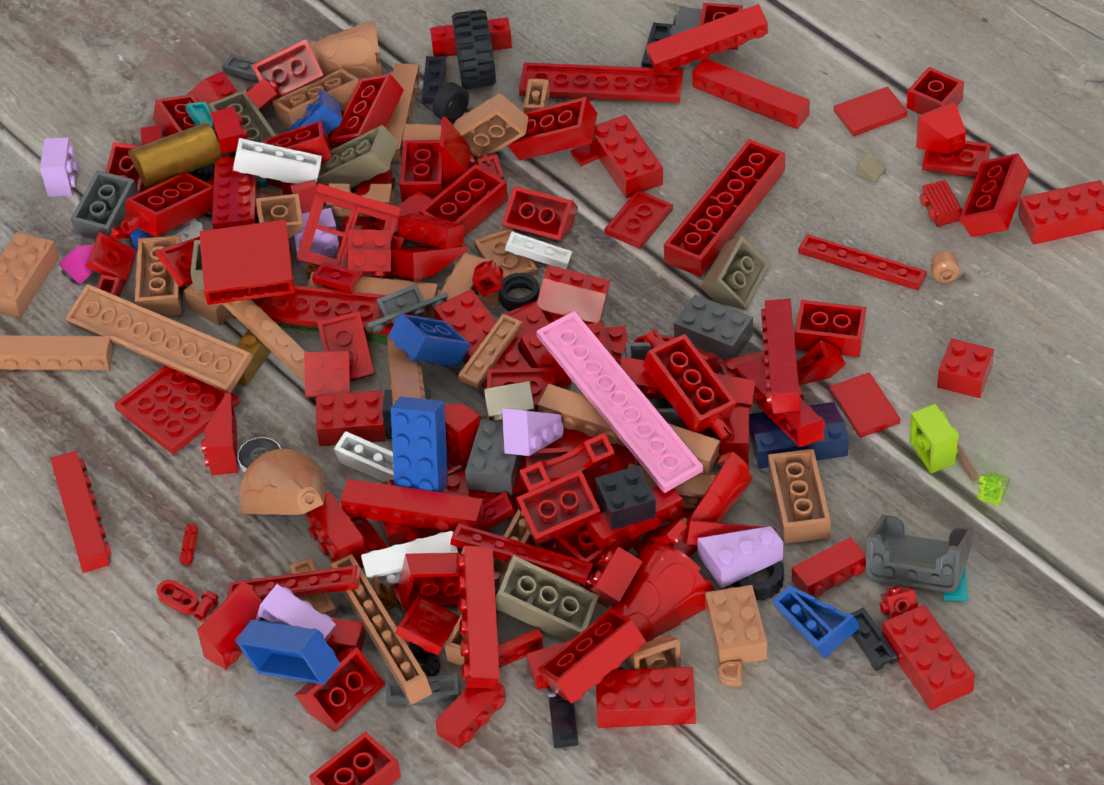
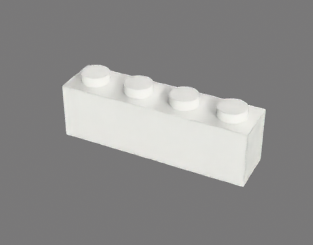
M239 138L233 170L294 184L312 180L317 182L322 156Z
M345 431L334 448L339 463L382 482L387 481L391 485L389 480H394L393 452Z
M442 532L427 538H419L412 542L393 545L389 548L378 551L374 550L361 555L366 578L373 590L375 589L372 580L374 576L390 585L399 583L405 554L458 553L457 547L450 545L453 532Z

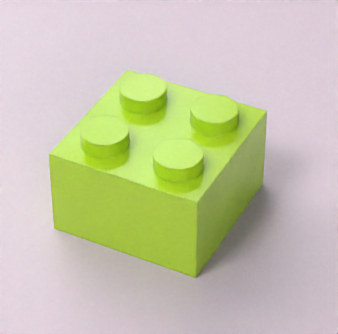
M936 404L912 412L909 443L929 472L932 474L955 465L959 434L957 429L948 422L945 412L940 411Z

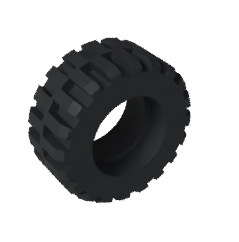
M479 9L455 13L452 15V23L462 87L472 89L493 86L496 83V73L486 11Z

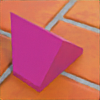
M93 244L75 247L59 263L79 284L83 283L93 271L85 267Z

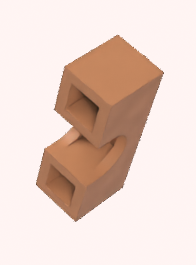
M329 183L330 187L351 193L350 184ZM371 184L369 192L362 196L393 205L392 184ZM326 203L327 208L332 209L333 216L350 217L351 210ZM358 213V216H357V217H371V216H367V215Z

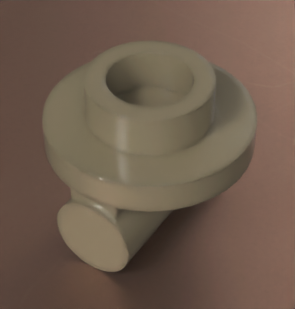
M131 131L124 132L125 139L121 143L141 146L140 140L133 137Z

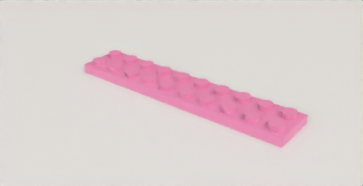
M575 311L536 331L538 339L664 493L703 472L702 464Z

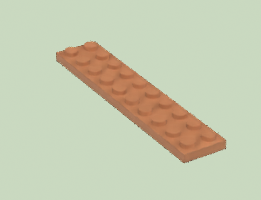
M89 284L85 286L65 318L71 325L97 336H110L111 342L228 393L232 392L253 358L251 353Z

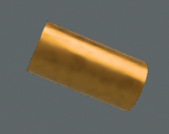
M206 122L131 149L128 152L145 189L160 184L183 172L189 173L215 163L216 159L222 157L218 139L211 126Z

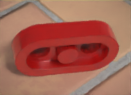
M165 580L157 586L156 591L160 602L182 614H191L199 604L198 596L194 591L174 580Z

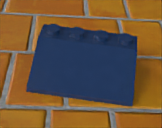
M828 402L808 405L825 422V429L823 430L824 439L799 447L764 412L749 414V434L758 469L768 468L769 454L814 449L816 461L848 456L849 438L844 421L835 403Z

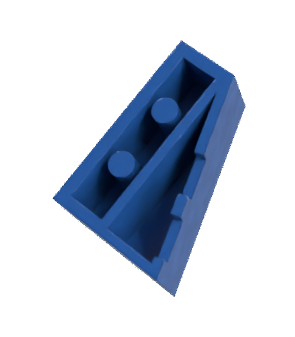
M321 88L318 92L320 95L313 106L309 103L306 107L308 112L301 120L297 119L288 131L322 120L328 135L332 129H337L342 122L340 103Z
M788 586L772 601L778 613L824 659L860 628L854 615L846 614L834 606L825 604L792 586Z

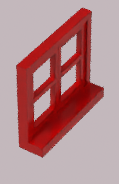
M318 183L296 260L316 266L325 263L347 269V262H344L347 253V230L354 229L358 213L386 221L383 230H391L392 239L401 208ZM324 203L351 210L345 233L318 225ZM316 229L343 237L337 259L310 252ZM365 273V277L380 278L373 277V273Z

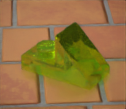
M992 472L981 474L978 484L981 485L978 500L999 506L1011 478Z

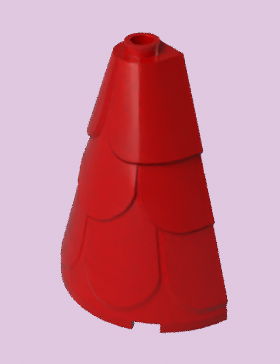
M734 452L721 455L718 464L722 467L717 475L710 471L709 474L716 475L696 509L683 508V514L674 520H670L669 524L681 518L721 522L751 483L753 474L748 473L750 470L749 466ZM685 528L681 532L682 538L675 544L669 543L668 545L678 549L690 558L698 550V545L684 543Z
M654 542L652 545L647 543L635 556L642 561V564L620 602L612 606L614 610L630 618L646 642H649L705 610V592L715 590L708 578L704 580L698 572L701 568L683 552L661 542Z

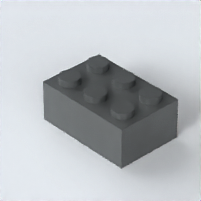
M96 170L70 219L76 234L96 239L97 234L101 232L111 237V229L121 227V222L126 219V199L139 193L135 181Z
M694 295L674 322V337L677 338L686 334L692 344L698 349L713 353L722 360L736 358L753 335V317L701 296Z
M480 420L465 471L467 489L501 494L506 491L509 495L513 494L523 455L505 453L503 421Z

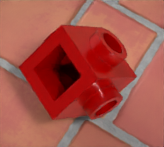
M494 260L487 263L485 261L481 262L474 268L472 282L482 297L502 289L505 276L504 271L500 265H496Z
M901 586L888 588L887 593L880 594L882 600L879 602L880 610L888 619L918 607L915 591L909 587L901 588Z

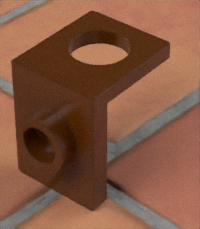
M374 576L372 580L376 595L386 611L397 605L393 586Z

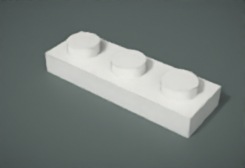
M511 232L505 248L506 251L563 269L567 268L572 251L515 232Z

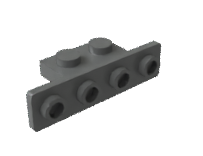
M417 284L381 297L376 300V303L383 318L368 323L365 330L367 333L373 331V333L380 332L386 328L385 325L390 323L394 325L400 313L420 316L425 313V309L430 307L434 309V306L445 302L448 294L445 292L424 301Z

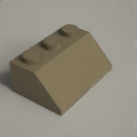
M741 235L724 243L701 288L715 302L744 310L747 308L770 264Z

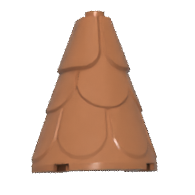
M375 20L361 23L337 34L324 37L317 42L312 41L309 43L324 76L340 69H344L357 77L359 81L362 78L382 75Z
M276 449L256 458L244 472L245 475L239 486V505L241 512L244 514L299 515L324 504L326 476L322 468L308 455L293 449Z

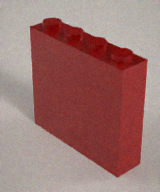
M286 220L199 231L204 293L207 305L295 293Z

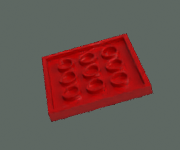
M165 365L114 403V406L119 413L174 455L204 432L217 407L228 392ZM231 393L233 406L235 408L237 405L240 404L239 398L235 396L233 393Z

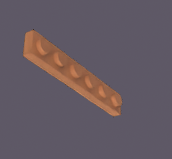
M251 299L222 303L305 383V351Z

